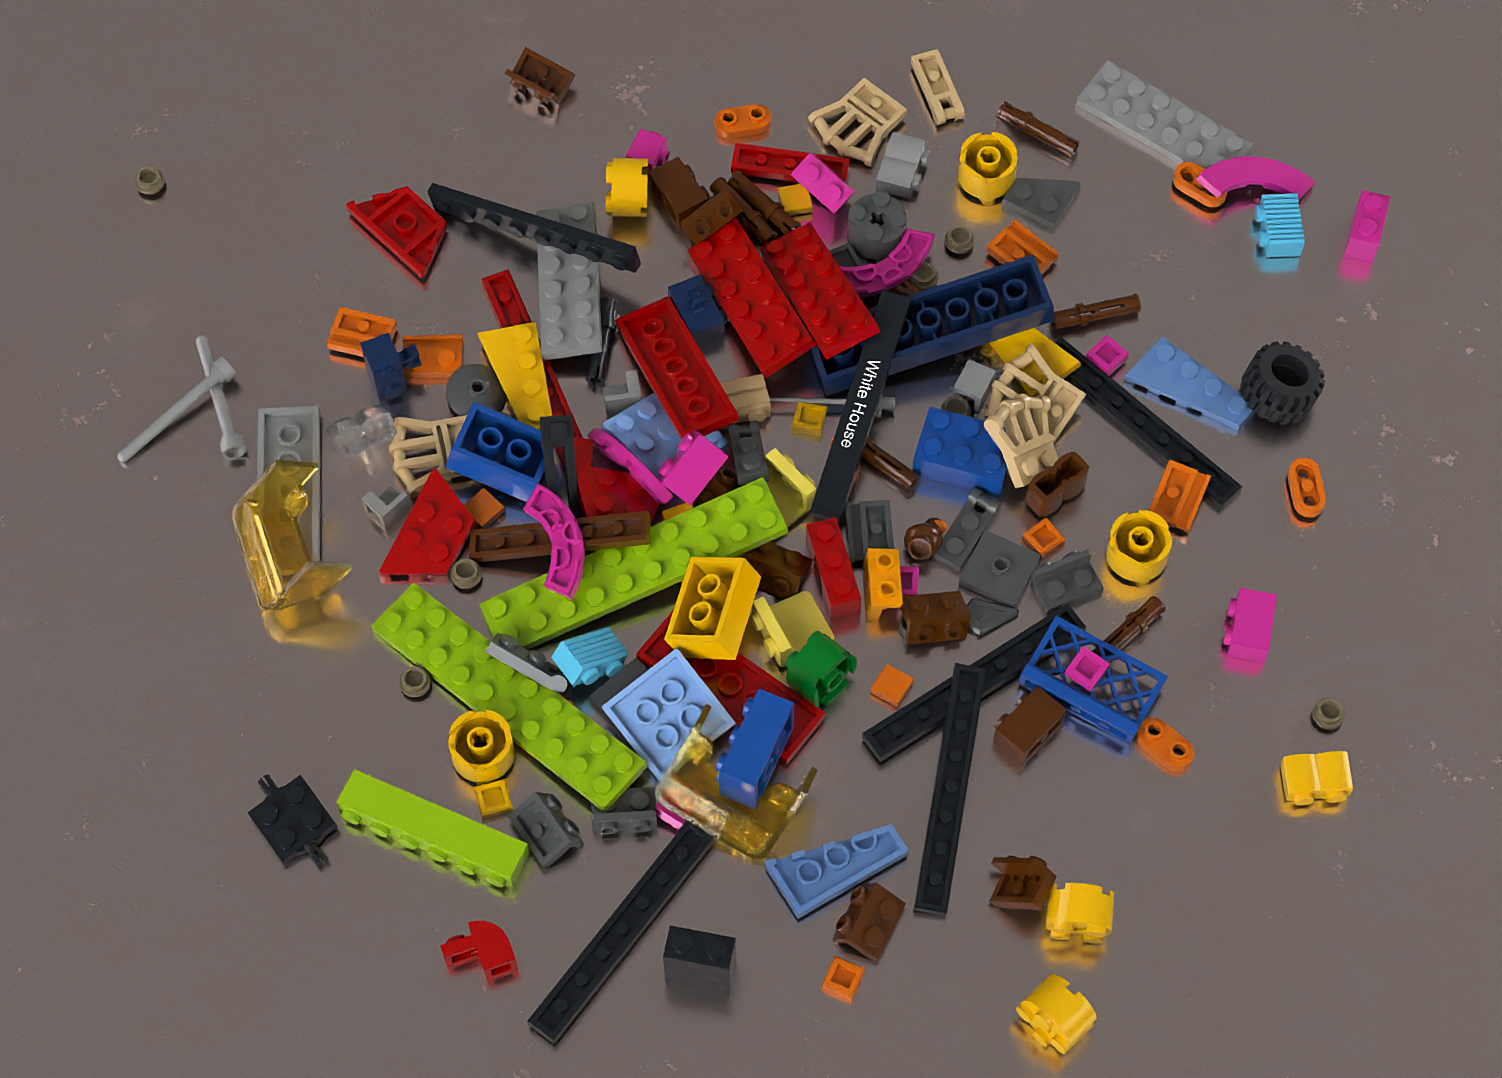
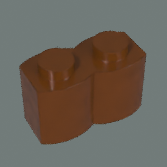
M1070 452L1061 456L1054 463L1052 469L1041 471L1033 477L1029 483L1026 503L1039 517L1052 514L1060 507L1063 500L1071 499L1083 490L1090 466L1076 452Z

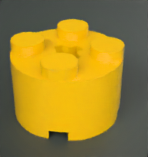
M982 132L966 139L961 147L958 166V182L962 188L970 195L980 198L984 202H993L996 198L1005 195L1016 178L1018 156L1015 144L1007 136L998 132L982 135Z
M613 158V162H607L606 183H612V190L607 191L606 212H611L612 217H647V209L642 208H647L648 168H643L648 167V159Z
M1139 510L1135 513H1124L1113 523L1106 548V562L1122 578L1139 584H1145L1150 579L1158 576L1165 568L1172 547V537L1167 522L1161 516L1148 510Z
M486 710V712L468 711L459 716L450 727L448 747L452 763L462 777L479 785L490 783L502 777L510 769L515 759V747L510 726L500 714L490 710Z
M1065 883V889L1056 890L1057 884H1054L1049 892L1045 926L1046 929L1051 931L1050 937L1057 940H1069L1070 935L1083 936L1084 942L1093 944L1103 943V937L1112 933L1115 893L1109 890L1108 895L1102 893L1103 887L1084 883Z
M1050 974L1021 1002L1016 1011L1021 1018L1029 1022L1035 1029L1032 1035L1042 1046L1047 1047L1051 1044L1060 1053L1065 1054L1096 1024L1094 1021L1097 1019V1016L1090 1003L1079 991L1073 995L1066 988L1070 984L1068 981L1058 975Z

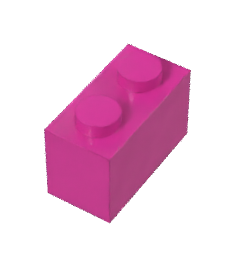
M811 152L790 174L833 214H836L855 193L848 184Z
M1361 190L1344 257L1373 264L1380 244L1390 196Z
M694 430L692 434L687 433L681 439L677 446L679 451L672 459L669 457L662 463L658 470L660 475L657 477L661 484L689 505L693 503L729 457L697 430Z
M1239 588L1236 599L1230 598L1227 616L1232 617L1231 626H1226L1223 644L1228 645L1227 657L1265 663L1270 647L1277 594Z

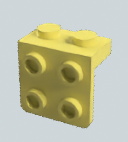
M774 448L766 454L769 482H766L788 528L811 509L816 494V485L808 475H802L796 469L793 460L788 455H782Z
M808 591L800 592L772 606L768 605L764 596L753 602L750 620L755 630L762 633L765 639L763 642L769 656L775 657L780 668L785 666V662L792 652H799L803 648L808 638L815 631H820L834 640L830 627L811 593Z

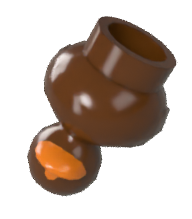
M933 517L926 520L925 523H919L908 528L904 536V546L910 556L916 560H926L934 556L942 546V534L947 530L946 523Z

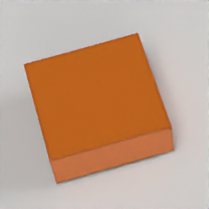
M485 488L481 489L464 504L474 517L475 524L480 529L487 528L505 512V507Z
M1047 517L1022 534V540L1030 549L1041 554L1040 560H1043L1063 546L1066 541L1065 537Z
M886 664L872 685L870 693L898 708L914 683V678Z
M834 956L822 983V988L852 1001L865 973V968Z

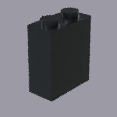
M670 925L663 954L665 982L730 994L737 963L736 938Z

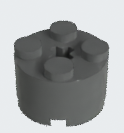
M877 191L874 194L861 197L850 207L847 231L848 243H851L858 257L865 260L867 258L877 259L876 262H881L897 247L907 227V214L902 204L887 192Z

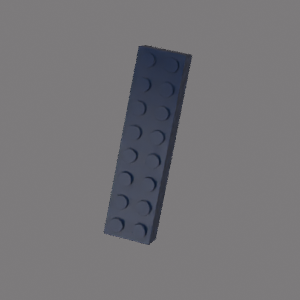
M1034 254L907 296L911 298L912 302L888 376L1053 322L1054 306ZM877 306L868 309L872 317H874ZM866 340L827 360L817 345L810 349L826 396L851 387Z

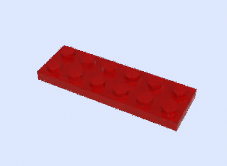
M737 218L722 226L704 241L697 244V246L694 245L687 250L707 284L710 283L715 297L765 378L816 346V343Z
M811 222L758 248L761 257L826 360L880 332L876 321Z
M669 296L614 319L621 336L680 440L687 433L692 434L694 430L705 436L739 421L736 409Z
M673 610L636 653V658L649 668H652L674 650L664 640ZM739 652L737 653L736 660L685 658L739 726H741L745 718L742 715L745 703L749 697L754 699L758 688L794 703V728L779 758L786 765L825 718V712Z

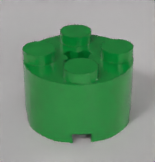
M815 631L799 652L794 651L785 662V666L788 668L786 682L814 706L819 707V703L826 706L832 703L848 685V682L844 679L849 671L854 674L857 667V659L829 636L822 634L820 631Z

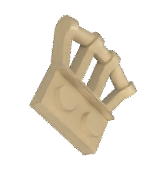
M863 78L841 100L812 112L808 120L819 131L823 138L822 142L827 146L832 145L836 148L840 156L864 161V165L872 167L882 139L887 138L888 133L907 116V109L866 78ZM842 112H847L831 128L825 121ZM855 120L859 121L861 125L845 141L839 137ZM870 131L875 133L868 151L854 147Z
M1030 344L1025 348L1026 352L1010 363H1005L1002 368L1004 372L998 381L994 380L991 384L992 391L988 409H984L983 417L988 418L996 413L1003 396L1012 400L1016 395H1019L1008 388L1013 378H1016L1038 392L1039 395L1047 396L1050 399L1051 405L1047 412L1049 433L1056 438L1052 441L1054 444L1086 394L1053 373L1034 345ZM1034 361L1048 381L1044 386L1021 371V369ZM1029 409L1033 419V409Z
M1022 393L1016 395L1012 400H1004L999 404L996 413L990 415L984 422L985 429L1002 451L1015 489L1028 485L1033 477L1041 471L1052 469L1054 463L1059 459L1052 442L1056 438L1049 433L1047 412L1050 409L1051 402L1044 395L1028 397ZM1029 409H1033V419Z
M467 415L436 421H424L405 417H396L394 419L392 427L395 431L392 443L388 447L390 455L394 457L393 472L404 482L407 487L406 492L411 498L419 496L430 475L428 473L416 480L411 473L412 470L439 466L436 470L444 480L451 481V478L464 476L445 467ZM409 431L432 434L431 436L405 440L406 433ZM435 448L436 454L406 459L405 455L407 452Z

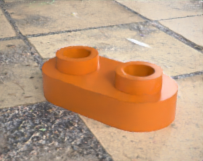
M760 104L726 108L719 111L714 119L716 133L726 139L763 134L771 126V112L767 107Z
M1193 162L1179 164L1173 176V183L1177 189L1207 207H1218L1225 202L1227 193L1219 198L1208 195L1211 192L1196 180L1199 174L1205 170L1203 167Z
M1298 458L1291 463L1287 474L1293 505L1300 515L1315 517L1323 511L1326 503L1318 464L1312 459ZM1304 474L1307 476V479H1301L1298 475ZM1310 501L1314 506H1307L1304 502Z
M1154 717L1144 719L1136 734L1139 746L1169 770L1176 772L1186 770L1194 758L1192 744L1161 719ZM1156 729L1159 734L1153 736L1148 732V730ZM1177 748L1181 749L1184 754L1178 756L1173 752V750Z

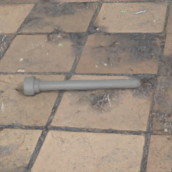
M199 335L196 337V345L205 375L208 376L211 373L209 370L213 367L212 363L214 360L207 337ZM218 382L210 389L223 433L220 448L224 458H240L247 451L243 437L235 433L222 386Z
M220 356L212 363L213 367L209 370L211 373L118 453V460L120 462H127L218 382L221 384L225 380L229 382L237 375L233 367Z

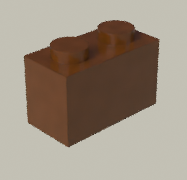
M679 157L648 172L649 188L678 229L682 228L680 226L682 220L711 199L707 189L703 185L699 186L696 182L692 168L688 164L684 165Z
M1039 686L1031 693L1026 691L1016 702L1015 706L1017 708L1010 715L1004 713L994 725L996 728L994 741L1022 765L1064 723L1067 710Z

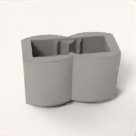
M893 132L877 175L876 190L908 199L912 191H918L922 175L918 173L921 167H926L930 151L926 150V140Z

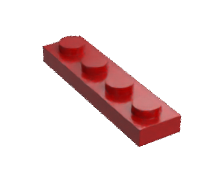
M735 143L731 173L741 171L744 175L798 182L790 174L809 153ZM814 154L845 183L847 182L850 158Z

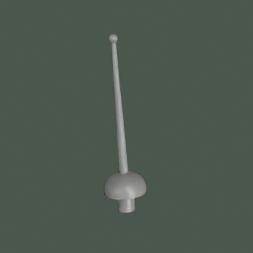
M881 395L874 417L881 418L882 409H895V397H882ZM769 396L770 402L781 401L845 405L846 399L836 398H772L771 396Z

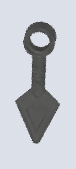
M972 598L966 605L971 615L969 629L979 636L1019 614L1017 608ZM901 614L899 620V631L900 634L904 638H906L907 627L904 624L905 620L903 615Z

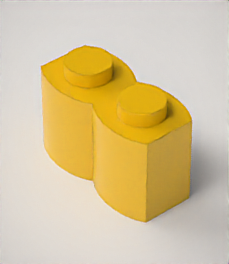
M1332 751L1319 754H1296L1282 758L1280 767L1286 801H1294L1296 805H1307L1313 803L1314 799L1319 798L1327 799V802L1336 803L1344 801L1347 796H1350L1353 790V783L1347 752Z

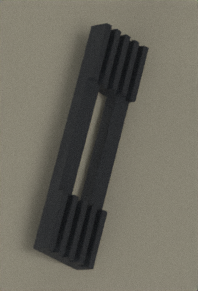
M572 415L540 417L545 486L556 494L553 447L564 446L568 508L575 518H580Z

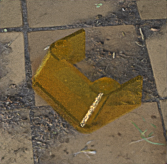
M275 460L233 507L232 522L258 604L263 610L278 611L324 596L352 569L351 563L311 561L297 520L308 505V497L303 484L318 469L317 463Z
M706 704L661 778L655 791L656 799L663 807L747 857L762 859L769 854L805 799L817 769L814 767L810 769L797 790L785 783L771 784L762 795L755 810L720 796L719 783L716 782L719 771H716V767L708 763L713 755L714 746L707 736L699 732L712 708Z

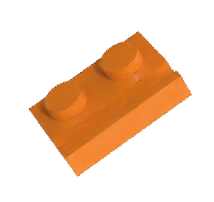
M1016 219L1012 221L1008 228L1005 227L986 247V252L1001 264L1034 254L1041 274L1049 269L1050 265L1054 261L1056 262L1059 257V252Z
M339 307L330 331L331 335L326 341L327 348L363 357L360 343L388 332L393 340L398 326L396 319Z
M462 334L403 336L402 350L415 344L422 364L415 368L404 369L405 379L450 378L457 369L463 366Z
M1169 460L1148 511L1161 516L1168 526L1177 527L1189 533L1211 475L1199 473L1196 469Z

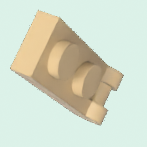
M935 49L911 56V65L932 111L935 124L938 126L945 124L946 120L952 118L955 120L965 118L963 105L939 50ZM949 103L950 107L943 109L941 104Z

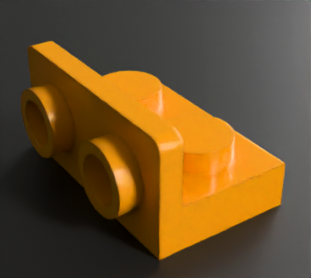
M868 548L862 564L866 621H878L882 610L901 608L903 604L899 550Z

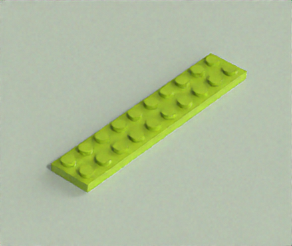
M762 477L650 527V544L600 549L585 556L582 578L573 600L546 589L543 585L548 575L546 573L481 602L479 605L493 638L497 633L510 635L518 640L519 645L528 650L683 581L691 557L734 558L786 535L789 531Z
M414 582L371 625L373 632L415 665L426 670L433 679L475 710V712L490 710L500 714L509 724L511 736L517 745L604 813L647 768L645 760L557 692L551 691L486 653L485 651L490 644L487 638Z

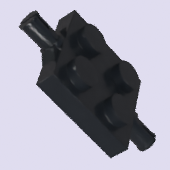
M269 774L264 775L263 777L270 786L268 787L262 778L258 780V784L268 796L263 802L247 812L284 865L297 856L309 853L317 866L323 865L317 854L326 863L329 858L319 844L326 835L338 827L301 774L285 786L279 788Z

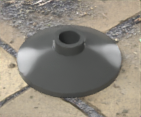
M469 364L460 367L450 376L446 386L448 404L459 416L468 415L473 402L499 412L506 399V394L500 385L495 371L481 364ZM479 385L482 387L483 390L481 392H475L472 389V386Z

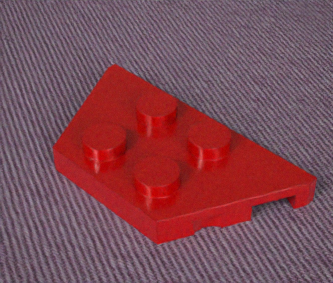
M408 186L394 189L390 193L372 195V200L355 204V201H350L346 204L347 211L421 279L426 276L446 232L447 223Z
M432 469L378 572L381 576H448L470 534V530L473 529L476 523L474 517L436 469Z

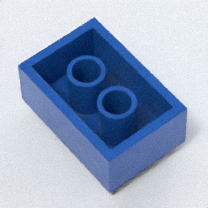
M473 402L451 449L445 468L527 502L544 474L541 430Z
M929 407L913 458L912 470L915 473L920 474L921 478L971 491L976 487L984 491L983 494L997 498L1001 497L1008 473L1002 451L985 429L984 420Z
M759 688L754 699L751 697L747 699L742 712L745 718L741 726L736 724L729 739V743L732 745L727 754L724 752L721 754L716 765V771H719L716 782L719 783L720 796L754 810L794 728V703Z

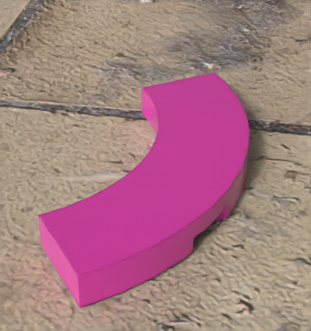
M1249 156L1230 158L1215 163L1201 172L1196 179L1217 198L1233 189L1246 187L1248 184H1257L1280 194L1297 193L1300 200L1316 183L1308 175L1290 165L1268 158Z
M906 228L900 243L881 262L857 267H839L859 297L879 294L882 290L887 291L903 283L921 267L932 248L935 234Z
M593 428L587 434V437L593 440V444L605 457L611 459L619 466L627 467L630 475L657 503L666 504L674 497L642 462L612 436L599 428Z
M537 484L523 510L542 524L551 540V564L543 585L546 589L573 600L584 569L585 551L582 532L568 506L554 492Z

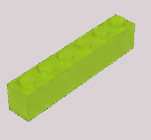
M356 769L353 770L336 801L341 817L346 821L356 825L359 822L370 826L371 831L382 837H387L388 834L396 837L407 848L415 850L416 847L426 850L428 851L427 854L437 861L445 862V860H449L457 864V868L467 874L479 873L485 876L489 883L497 887L506 885L513 888L530 856L527 843Z

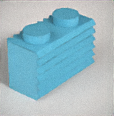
M1297 193L1262 194L1259 205H1255V221L1261 222L1262 228L1258 232L1259 247L1265 248L1267 258H1275L1277 256L1279 258L1282 256L1298 257L1302 253L1305 238Z
M605 627L561 641L551 658L574 687L581 683L585 685L592 684L604 675L613 677L623 669V663L629 653L628 650H625V646L621 645V641H618V637L614 636V632L611 631L610 627Z

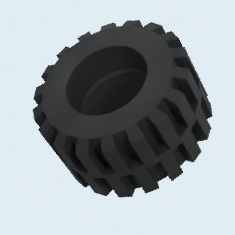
M1277 341L1272 342L1270 346L1268 344L1262 346L1254 355L1241 378L1240 388L1244 391L1242 394L1244 400L1249 401L1248 407L1259 412L1257 415L1261 418L1265 416L1273 423L1277 420L1281 424H1288L1289 421L1295 423L1300 418L1307 416L1325 386V380H1323L1325 376L1324 371L1319 369L1321 364L1318 360L1312 358L1313 355L1309 351L1301 350L1302 347L1299 345L1291 346L1290 342H1283L1281 345Z

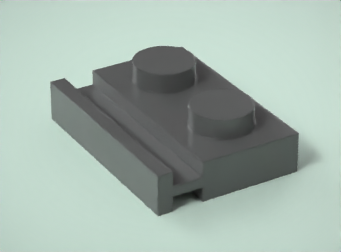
M890 500L859 501V504L846 503L845 515L850 563H854L857 560L864 561L868 548L894 549Z

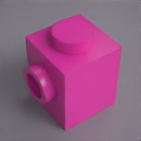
M640 128L626 154V158L648 159V167L643 168H648L649 172L668 162L670 151L667 150V138L657 132H649Z

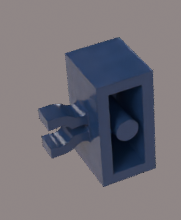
M701 275L668 287L669 298L698 346L725 336L724 324L728 323L726 314L722 307L717 308L714 302L716 298L710 283H704Z
M389 332L361 342L360 345L367 373L379 401L394 399L407 392L403 370L422 365L416 345H411L397 352Z

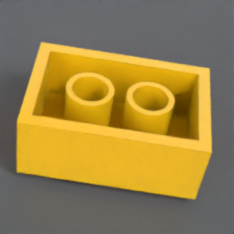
M691 557L664 640L674 650L677 648L684 658L736 660L761 576L745 558Z

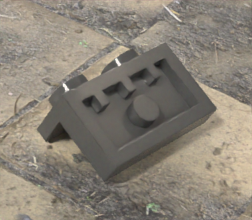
M1089 549L1081 552L1078 550L1066 554L1062 560L1054 563H1042L1033 571L1030 585L1046 615L1055 612L1067 603L1071 606L1103 593L1104 587L1090 563L1091 553Z
M655 787L628 788L606 813L591 803L593 831H599L602 834H613L623 829H631L634 832H646L651 828H656L657 816L656 811L653 810L656 806Z
M535 791L511 812L508 818L528 844L543 867H549L569 848H579L583 841L578 835L580 830L577 825L562 813L560 801L553 794Z

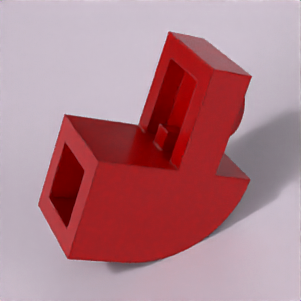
M468 922L471 935L466 937L465 935H456L449 938L446 944L440 945L447 968L479 957L487 980L518 969L507 935L500 927L491 922Z

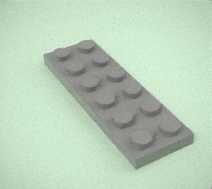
M1109 60L1105 62L1076 99V105L1177 164L1193 162L1206 169L1226 159L1247 156L1253 147L1251 141Z
M593 202L536 211L537 216L597 234L596 209ZM537 243L540 339L543 360L602 352L598 262H592L584 256L574 253L567 254L559 248L549 245L542 246Z
M319 405L258 409L256 574L258 578L320 574Z

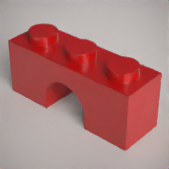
M836 517L806 524V543L810 557L813 559V566L818 568L820 574L822 596L830 622L860 615L862 598Z

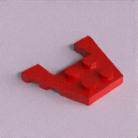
M574 437L578 498L583 517L648 511L651 515L652 523L661 503H657L630 475V472L591 467L593 440Z

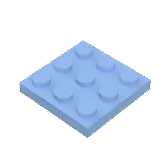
M654 393L603 422L601 430L612 436L629 450L656 478L660 475L658 470L662 463L669 457L672 459L679 451L677 446L681 440ZM718 430L704 436L724 452L728 450L730 442Z
M677 648L602 706V709L637 754L647 762V767L660 783L736 724Z

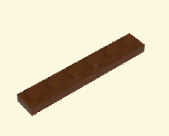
M648 511L576 518L583 536L584 551L650 544L651 515ZM540 522L470 530L469 559L477 563L551 555V540Z

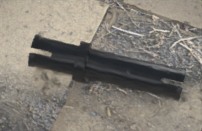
M609 297L600 299L602 352L591 354L588 374L586 376V381L593 384V379L597 373L595 385L605 383L611 339L617 328L614 319L616 317L618 301L612 298L611 305L608 308Z

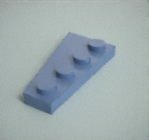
M1161 337L1124 378L1126 383L1133 386L1135 383L1147 388L1149 393L1158 397L1161 394L1176 401L1175 404L1186 409L1187 407L1202 412V416L1236 431L1256 412V410H1251L1248 407L1249 401H1245L1239 391L1164 337Z
M890 824L853 835L852 838L835 843V841L822 844V847L805 852L801 850L791 853V856L778 860L774 858L764 861V867L799 919L909 855V849L893 825Z

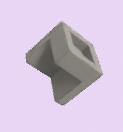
M968 359L954 385V391L974 399V411L980 412L992 390L990 386L995 380L996 371Z
M637 370L625 372L626 384L603 387L607 416L619 414L641 401Z
M389 487L379 497L369 491L361 498L365 513L385 531L412 508L410 495L406 491L400 494L393 487Z

